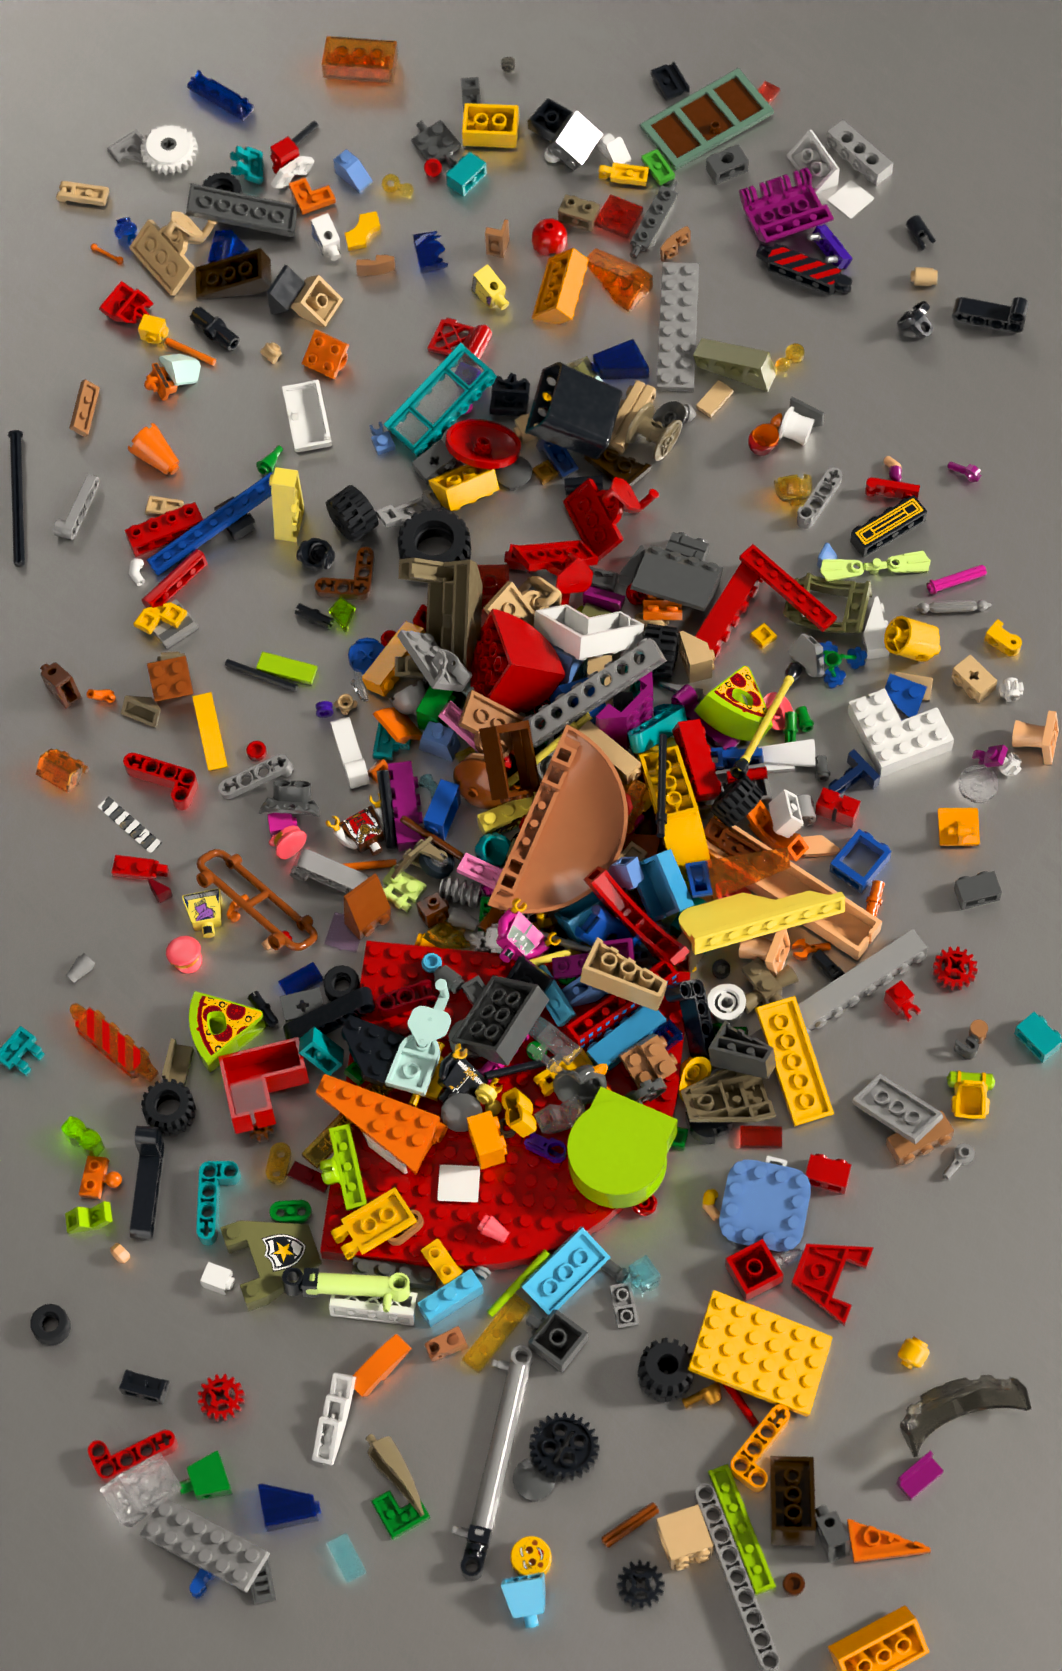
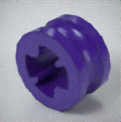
M321 701L315 705L317 710L316 716L327 718L333 715V704L331 702Z

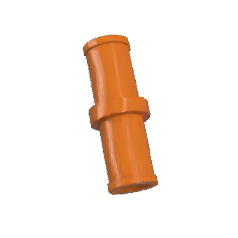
M879 880L872 881L870 895L866 899V911L877 917L879 906L882 905L881 896L885 883Z

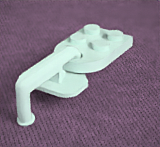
M438 979L435 982V988L439 990L440 994L434 1009L418 1006L411 1012L407 1024L412 1035H409L401 1042L385 1080L386 1086L422 1096L426 1095L440 1059V1048L436 1040L447 1034L451 1024L450 1015L444 1011L450 996L447 982L444 979Z

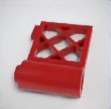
M441 319L427 349L430 352L448 356L452 352V347L462 343L477 358L481 359L492 337V331L484 324L473 327L457 323L455 319ZM444 326L451 327L453 329L452 331L443 334L442 332ZM463 331L469 332L467 336L462 338L458 335V333ZM456 335L458 340L448 344L446 338ZM444 340L446 345L435 347L437 342ZM466 354L460 358L471 366L477 365Z

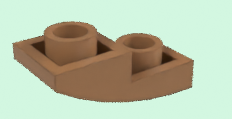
M688 226L681 228L664 242L660 248L661 261L672 259L678 254V247L685 246L690 242L691 231Z
M376 255L375 261L357 259V276H375L394 271V256Z

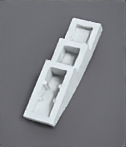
M337 1372L333 1373L330 1394L326 1395L323 1417L319 1418L312 1457L313 1461L329 1465L334 1464L352 1400L356 1380L354 1376Z

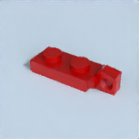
M115 855L111 873L112 876L148 880L150 878L156 879V876L167 877L169 869L168 865L159 864V861L154 859Z

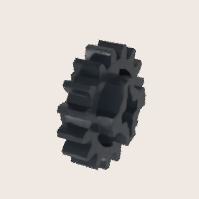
M638 1560V1565L635 1566L633 1562H630V1569L622 1568L624 1575H618V1579L622 1582L617 1583V1588L622 1589L618 1595L619 1597L625 1596L624 1604L630 1601L632 1602V1609L637 1604L640 1610H643L645 1604L652 1608L651 1601L659 1602L657 1595H663L664 1593L659 1588L664 1587L665 1582L659 1581L663 1574H656L657 1566L650 1568L649 1561L642 1565L641 1560ZM636 1571H645V1573L637 1574ZM653 1578L656 1584L655 1590L650 1586ZM627 1579L632 1584V1587L629 1589V1591H627L626 1589ZM637 1581L639 1583H642L644 1581L645 1588H637ZM637 1596H645L646 1598H644V1599H637L636 1597H637Z

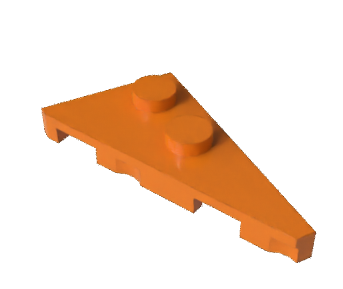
M847 1519L854 1563L929 1554L931 1552L930 1547L925 1546L923 1543L913 1542L885 1530L881 1531L876 1527L866 1526L854 1522L855 1520Z

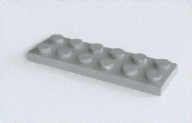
M165 1497L161 1499L140 1533L143 1538L246 1593L270 1555L268 1551Z

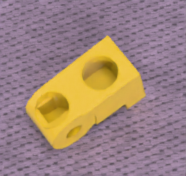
M997 619L986 632L984 641L1007 656H1016L1021 649V638L1017 635H1011L1003 629L1004 623Z

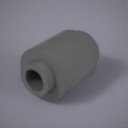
M447 965L439 966L433 974L435 977L434 982L438 979H444L447 982L449 993H458L461 990V985L465 982L461 975Z

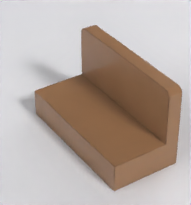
M504 219L501 230L486 228L485 245L487 255L504 258L510 240L509 221L507 219Z

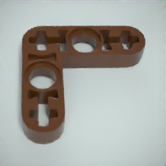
M362 547L358 550L354 580L320 578L315 582L316 594L325 598L355 600L368 598L371 593L375 562L374 551L369 547ZM365 554H368L367 564L364 563L363 559ZM361 570H367L369 574L365 577H361L359 575V572ZM326 585L325 589L321 590L322 586ZM341 585L348 587L345 592H339L337 589ZM361 587L364 588L362 593L359 592Z

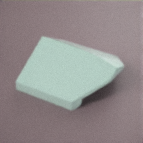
M183 354L159 357V361L175 386L197 383L201 366L196 358Z

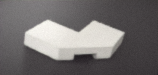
M306 156L297 157L279 169L271 185L274 188L286 189L295 174L307 175L314 160Z

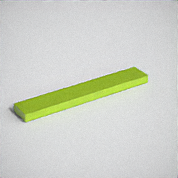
M725 1464L709 1470V1478L755 1596L775 1589L776 1585L729 1465Z

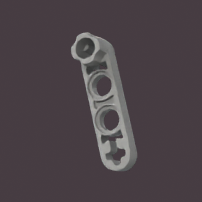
M829 468L805 504L799 507L797 524L800 528L808 529L813 526L841 484L843 475L839 468ZM837 475V478L835 477L832 483H829L831 476ZM827 488L830 492L828 494H821L819 490ZM818 502L820 507L814 509L810 506V503Z
M87 475L67 520L60 518L56 520L53 530L54 535L70 540L75 538L97 491L99 477Z
M278 754L223 780L218 786V791L223 798L232 799L279 776L284 778L291 776L294 767L286 755ZM267 768L269 770L268 774L263 777L259 776L260 770ZM244 777L251 778L247 785H242L241 780ZM227 786L230 787V792L228 793L226 792Z

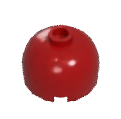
M553 218L539 221L532 230L534 250L545 256L561 253L567 246V231L564 225Z

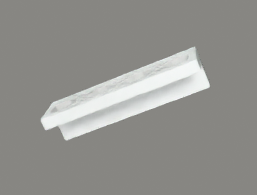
M410 1292L408 1299H412L411 1307H403L398 1302L391 1300L389 1312L383 1311V1304H380L377 1300L380 1297H370L367 1301L362 1302L357 1299V1296L350 1295L345 1299H338L336 1295L331 1294L329 1303L330 1316L414 1326L418 1294Z

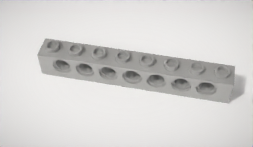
M651 638L641 640L637 643V647L632 650H626L620 655L619 659L608 662L604 665V669L599 672H593L587 677L586 681L575 684L571 687V691L566 694H560L553 703L539 708V712L535 715L525 717L522 721L529 720L533 747L537 748L564 730L566 724L570 725L573 721L576 722L587 712H591L665 663L667 660L656 642ZM644 654V661L638 664L637 658L639 655ZM627 665L628 671L622 675L621 668ZM611 676V683L605 686V678ZM594 687L595 693L592 696H588V690ZM578 698V705L572 707L573 699ZM558 709H561L562 715L559 718H556V711ZM545 720V727L539 729V723Z

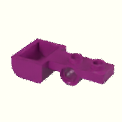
M632 938L603 941V944L608 947H614L619 950L618 953L628 959L630 957L635 961ZM589 953L552 958L553 978L555 980L579 978Z

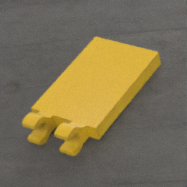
M396 1187L342 1218L341 1222L343 1225L333 1229L331 1234L337 1244L343 1242L350 1235L353 1241L341 1247L344 1256L349 1260L358 1251L362 1255L417 1221Z

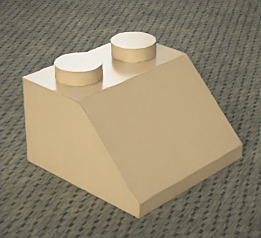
M320 275L307 277L304 281L306 283L291 305V308L301 318L326 327L343 301V298Z
M680 631L679 652L689 683L712 678V670H715L713 649H709L707 642L684 631Z

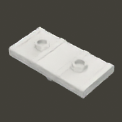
M319 380L283 386L282 389L295 453L332 446Z

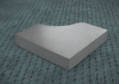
M135 130L108 147V152L118 163L123 160L132 159L145 164L141 157L140 146L143 144L142 139L144 137Z

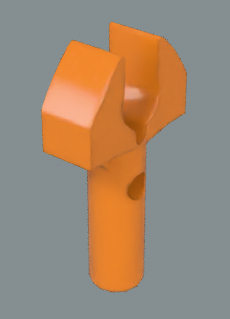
M805 938L798 939L792 945V949L802 948L803 951L794 952L793 957L800 961L807 960L810 953L817 952L819 949L830 951L831 944L828 942L809 945L805 942Z

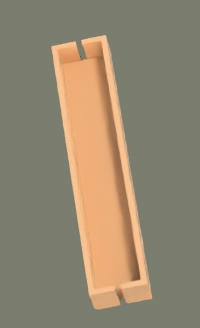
M715 815L712 817L721 822ZM736 825L729 827L728 830L759 849L765 848L781 858L771 876L737 861L706 839L711 865L758 896L777 900L805 891H814L827 895L838 893ZM845 897L844 913L802 925L858 961L868 948V944H871L881 931L882 921Z

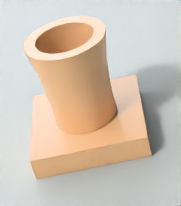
M1048 711L1045 726L1016 720L1013 728L1012 747L1042 748L1044 764L1052 765L1059 732L1056 711Z
M787 929L777 931L773 940L759 936L740 942L739 958L756 959L759 957L761 961H765L767 969L775 977L783 969L791 948Z

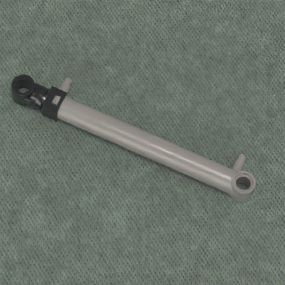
M518 1345L512 1349L510 1362L492 1360V1366L508 1370L476 1506L469 1528L453 1526L451 1530L452 1533L467 1537L465 1552L461 1561V1571L463 1576L469 1581L478 1580L482 1576L487 1549H489L492 1537V1528L533 1361L532 1352L525 1345ZM524 1354L528 1358L524 1362H519L516 1360V1357ZM475 1563L478 1568L475 1572H468L466 1570L467 1565Z

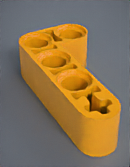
M776 1405L771 1409L731 1460L730 1470L733 1477L753 1492L759 1493L766 1488L767 1474L757 1463L789 1423L790 1412L784 1405ZM783 1414L784 1417H783V1418H780V1419L776 1422V1426H775V1425H774V1422H775V1420H776V1415L779 1416V1415ZM768 1429L773 1435L767 1438L761 1435V1431ZM750 1446H756L759 1452L751 1454L747 1449ZM736 1463H743L746 1469L738 1471L734 1465ZM759 1476L763 1479V1483L756 1485L751 1479Z

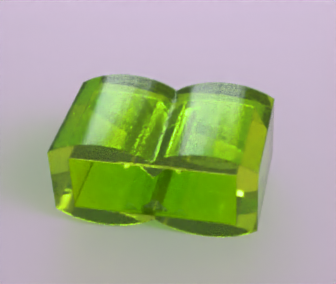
M70 1116L61 1126L67 1141L76 1147H80L86 1156L98 1157L105 1149L100 1135L93 1129L86 1128L80 1119Z

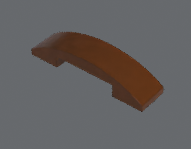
M714 818L710 819L704 829L705 837L710 843L746 866L769 876L773 874L781 860L780 857L765 848L759 849L729 831L728 826Z

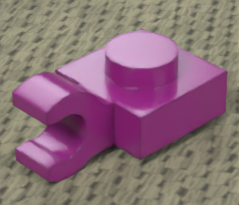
M1005 745L988 747L987 752L975 750L972 758L979 759L978 763L984 764L988 768L1002 766L1008 748Z

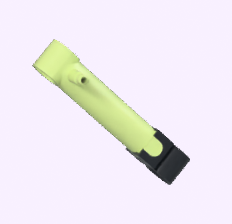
M289 1267L282 1274L283 1290L289 1296H297L303 1292V1297L318 1298V1294L383 1297L384 1312L390 1311L391 1300L403 1302L410 1295L409 1278L403 1273H395L392 1276L320 1273L319 1268H304V1273H302L296 1267Z

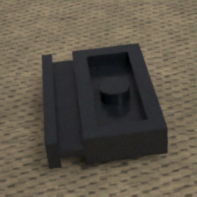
M675 62L651 70V76L666 101L680 96L684 92H690V87Z

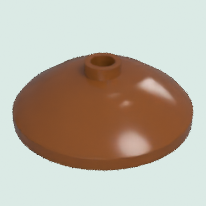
M469 758L458 763L453 772V780L460 787V795L468 803L487 810L503 804L500 803V799L492 801L484 761Z

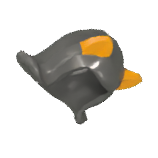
M583 1065L573 1071L564 1070L555 1075V1079H553V1090L556 1096L567 1106L574 1108L580 1113L585 1112V1106L593 1103L600 1086L611 1091L607 1087L605 1078L608 1065Z

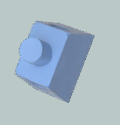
M429 721L421 737L419 750L453 762L461 744L453 729L445 727L441 723Z

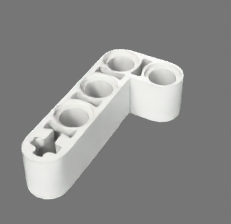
M345 717L331 721L332 732L350 789L370 784L366 764L361 756L350 718Z

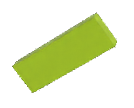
M262 651L256 669L273 676L312 686L318 667Z

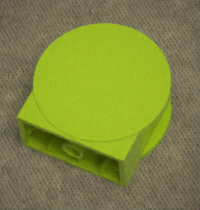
M600 1086L591 1107L577 1119L569 1134L567 1145L568 1167L573 1183L587 1199L608 1208L632 1207L647 1200L656 1192L664 1179L667 1168V1153L677 1134L678 1119Z

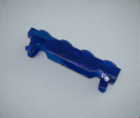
M200 70L196 71L195 78L192 76L190 78L192 81L187 84L188 89L242 121L254 110V105L248 102V98L242 99L236 92L212 78L208 79L203 76Z

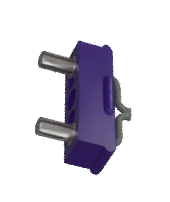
M827 225L817 226L813 233L807 236V239L809 241L814 240L826 255V263H832L838 268L846 270L853 260L843 244Z

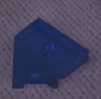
M232 230L215 231L208 262L212 263L250 250Z

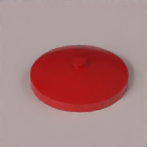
M483 419L463 420L452 425L446 434L445 444L449 453L460 462L482 469L504 468L513 464L520 455L521 442L518 436L506 426Z

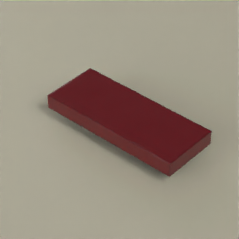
M297 1161L294 1162L287 1174L288 1177L322 1193H325L329 1186L322 1180V1173Z

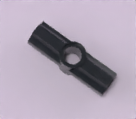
M196 307L192 310L190 320L199 326L211 341L216 340L229 351L234 350L238 346L240 338L227 328L221 318L217 316L214 318L202 307Z

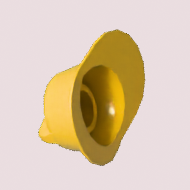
M702 1056L689 1057L681 1063L679 1095L682 1100L681 1090L710 1076L712 1067L707 1058Z

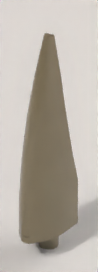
M373 1434L368 1435L365 1439L370 1445L367 1454L378 1470L400 1490L420 1516L424 1515L414 1480L392 1438L387 1436L376 1440Z

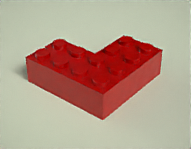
M299 1037L218 1056L235 1134L254 1130L253 1126H257L259 1129L275 1125L276 1120L269 1093L309 1083L304 1058L299 1054Z

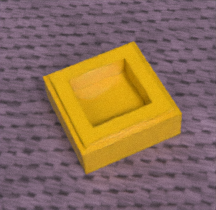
M765 623L753 630L749 636L761 649H764L777 639V635Z

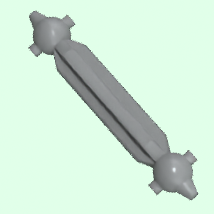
M973 600L932 602L931 604L922 602L915 606L914 610L922 614H926L929 611L932 613L972 612L976 609L985 611L987 608L992 607V604L985 600H979L978 602Z

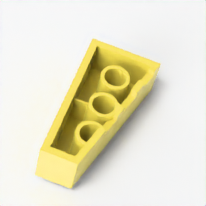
M275 467L274 474H271L269 479L273 505L274 537L277 540L297 542L305 512L298 470Z

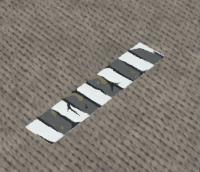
M109 796L97 806L149 853H152L162 844Z

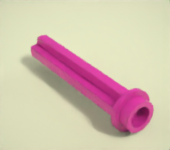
M979 565L935 581L931 579L927 583V589L930 594L933 593L935 595L938 591L985 576L987 571L985 566Z

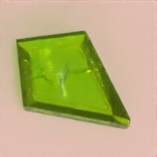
M339 597L329 609V613L344 632L348 630L356 606Z

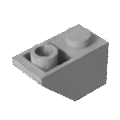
M801 634L788 650V653L792 655L791 659L805 667V672L809 676L823 677L825 674L823 646L810 634Z

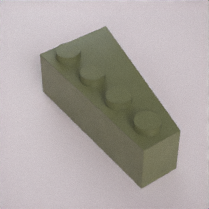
M701 338L693 354L697 367L766 392L769 391L776 376L771 355L768 351Z

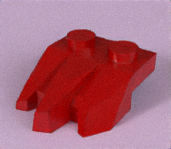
M121 281L102 303L99 310L114 321L136 324L137 319L142 320L144 314L149 315L145 308H150L154 303L139 289L133 290Z

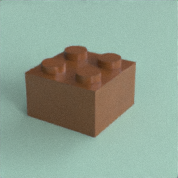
M186 656L147 663L155 702L194 694Z

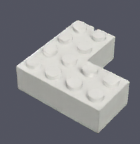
M565 604L535 610L534 628L552 645L573 655L577 660H586L593 656L601 657L603 654L608 653L615 654L622 650H632L637 647L638 642L643 640L644 624L634 618L631 619L630 616L621 611L588 617Z
M885 688L869 694L868 699L863 696L850 701L848 704L847 713L880 778L949 752L953 748L954 738L938 707L901 721Z

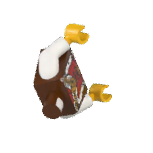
M377 793L379 799L376 802H373L371 795L369 796V801L375 805L374 808L371 805L340 822L337 816H332L335 820L334 825H331L329 820H326V826L334 829L333 833L341 845L352 850L356 849L360 853L369 849L373 856L382 852L383 849L379 843L384 840V827L379 793Z

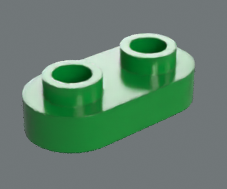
M305 1200L277 1201L271 1205L269 1213L275 1223H301L310 1219L312 1209ZM300 1210H305L303 1215L298 1214ZM283 1211L284 1215L278 1216L277 1213Z

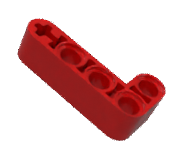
M128 753L124 757V766L129 776L171 788L174 807L178 810L189 808L198 788L194 771L138 753ZM152 768L155 769L153 772H148ZM169 774H174L170 778L166 777ZM186 780H192L190 783H184ZM181 796L185 797L183 800H177Z
M162 1430L113 1455L110 1454L105 1443L100 1440L90 1443L87 1451L100 1479L104 1483L110 1484L173 1453L178 1443L175 1435L170 1430ZM168 1438L170 1444L165 1445L164 1440ZM155 1443H157L159 1450L156 1449ZM99 1448L104 1449L101 1456H94L95 1450ZM145 1448H152L151 1454L143 1456L142 1451ZM125 1458H132L130 1465H122ZM105 1468H113L110 1475H102Z

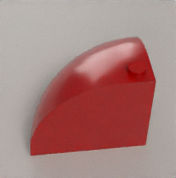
M497 609L490 611L482 627V630L485 631L482 640L477 641L472 663L471 687H474V691L517 714L519 712H529L547 700L560 682L563 681L566 674L562 663L550 642L530 624L504 611Z

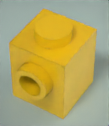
M144 314L138 327L140 339L146 340L149 343L161 344L169 331L165 319Z

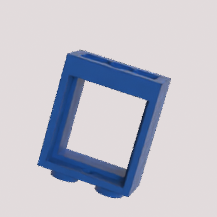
M440 779L423 819L424 828L443 841L446 840L461 804L460 787L458 784Z
M858 829L832 860L829 872L862 894L888 863L892 851L886 844L876 841L870 833ZM858 841L881 856L864 877L842 862Z

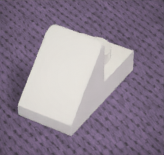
M609 133L597 142L596 147L612 165L613 163L627 164L631 161L621 137L615 139Z

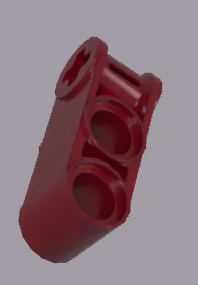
M422 980L416 984L381 994L377 998L379 1014L384 1018H390L411 1011L418 1006L434 1004L437 1001V996L433 994L431 980ZM404 997L411 998L408 1002H403L401 1000ZM385 1003L391 1004L389 1008L382 1007Z

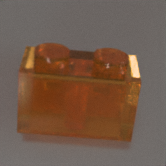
M51 748L40 755L35 775L68 793L79 785L81 774H86L89 771V767L84 765L83 761L70 757L69 753Z

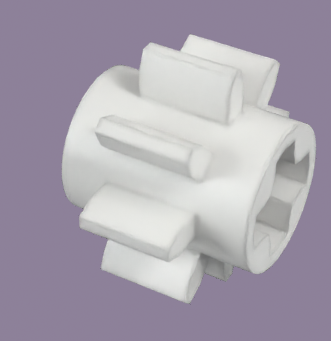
M1013 677L1004 679L1003 684H1000L999 688L1000 697L1005 696V700L1009 702L1019 700L1020 695H1023L1024 691L1023 682L1018 683L1017 678Z
M1007 752L1003 765L997 767L1005 776H1012L1013 774L1016 776L1022 770L1020 767L1022 760L1014 752Z
M484 931L470 934L471 939L467 942L469 951L490 953L489 949L485 947Z

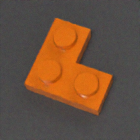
M306 177L289 183V188L302 215L336 203L329 185L312 191Z

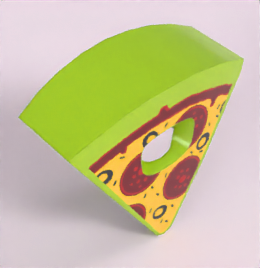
M742 666L711 690L694 711L708 725L722 734L739 740L751 741L768 710L750 668ZM742 694H743V695L746 697V699H747V705H746V703H745V701H744V699H743V697H742ZM771 720L770 724L768 725V727H767V729H766L764 735L762 736V738L766 735V733H767V732L771 729V727L773 726L772 720Z
M194 991L189 1008V1026L199 1058L209 1072L220 1066L218 1056L238 1052L266 1029L265 1022L261 1020L263 1018L261 1010Z

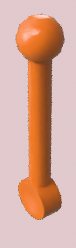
M96 244L91 245L93 251L97 250L116 260L117 264L120 265L124 262L121 256L116 257L99 248Z

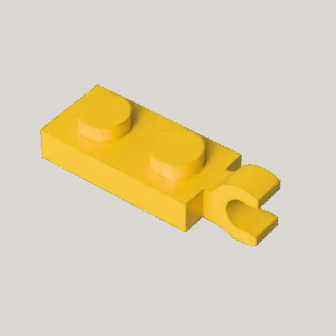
M613 163L612 167L600 165L598 178L607 179L611 177L610 182L646 186L649 167Z

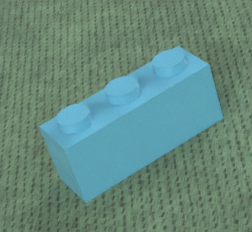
M472 1269L418 1302V1309L428 1325L432 1327L483 1294V1285Z

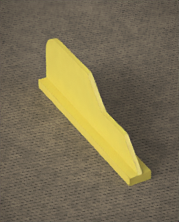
M805 891L774 900L743 892L685 909L679 915V926L691 942L692 951L696 955L844 913L845 895L842 892L827 895L814 891Z

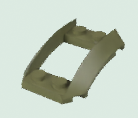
M807 573L801 579L798 577L794 579L808 592L813 590L820 593L848 597L843 622H834L825 632L861 633L865 631L863 628L869 597H872L870 581H866V583L842 580L827 582L825 578L811 575V573ZM786 601L783 612L786 618L797 625L821 631Z

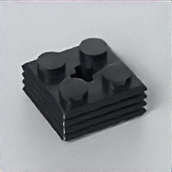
M547 98L528 119V129L551 142L567 116L573 112Z

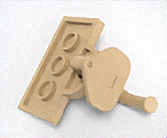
M172 211L170 222L161 229L153 220L148 219L129 246V249L170 295L175 296L195 268L184 256L188 243L195 245L203 243L218 222L208 220L201 231L187 215Z
M531 576L527 577V580L518 589L513 582L507 581L483 609L488 615L492 609L507 612L534 627L535 610L549 608L550 605L560 606L562 593L542 577Z

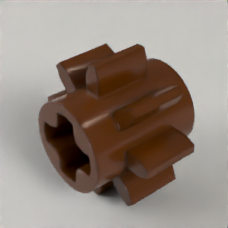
M253 1126L254 1130L250 1131L252 1132L250 1138L251 1140L256 1138L259 1144L264 1140L269 1142V1135L274 1134V1130L270 1128L271 1126L261 1128L264 1130L261 1132L257 1126Z

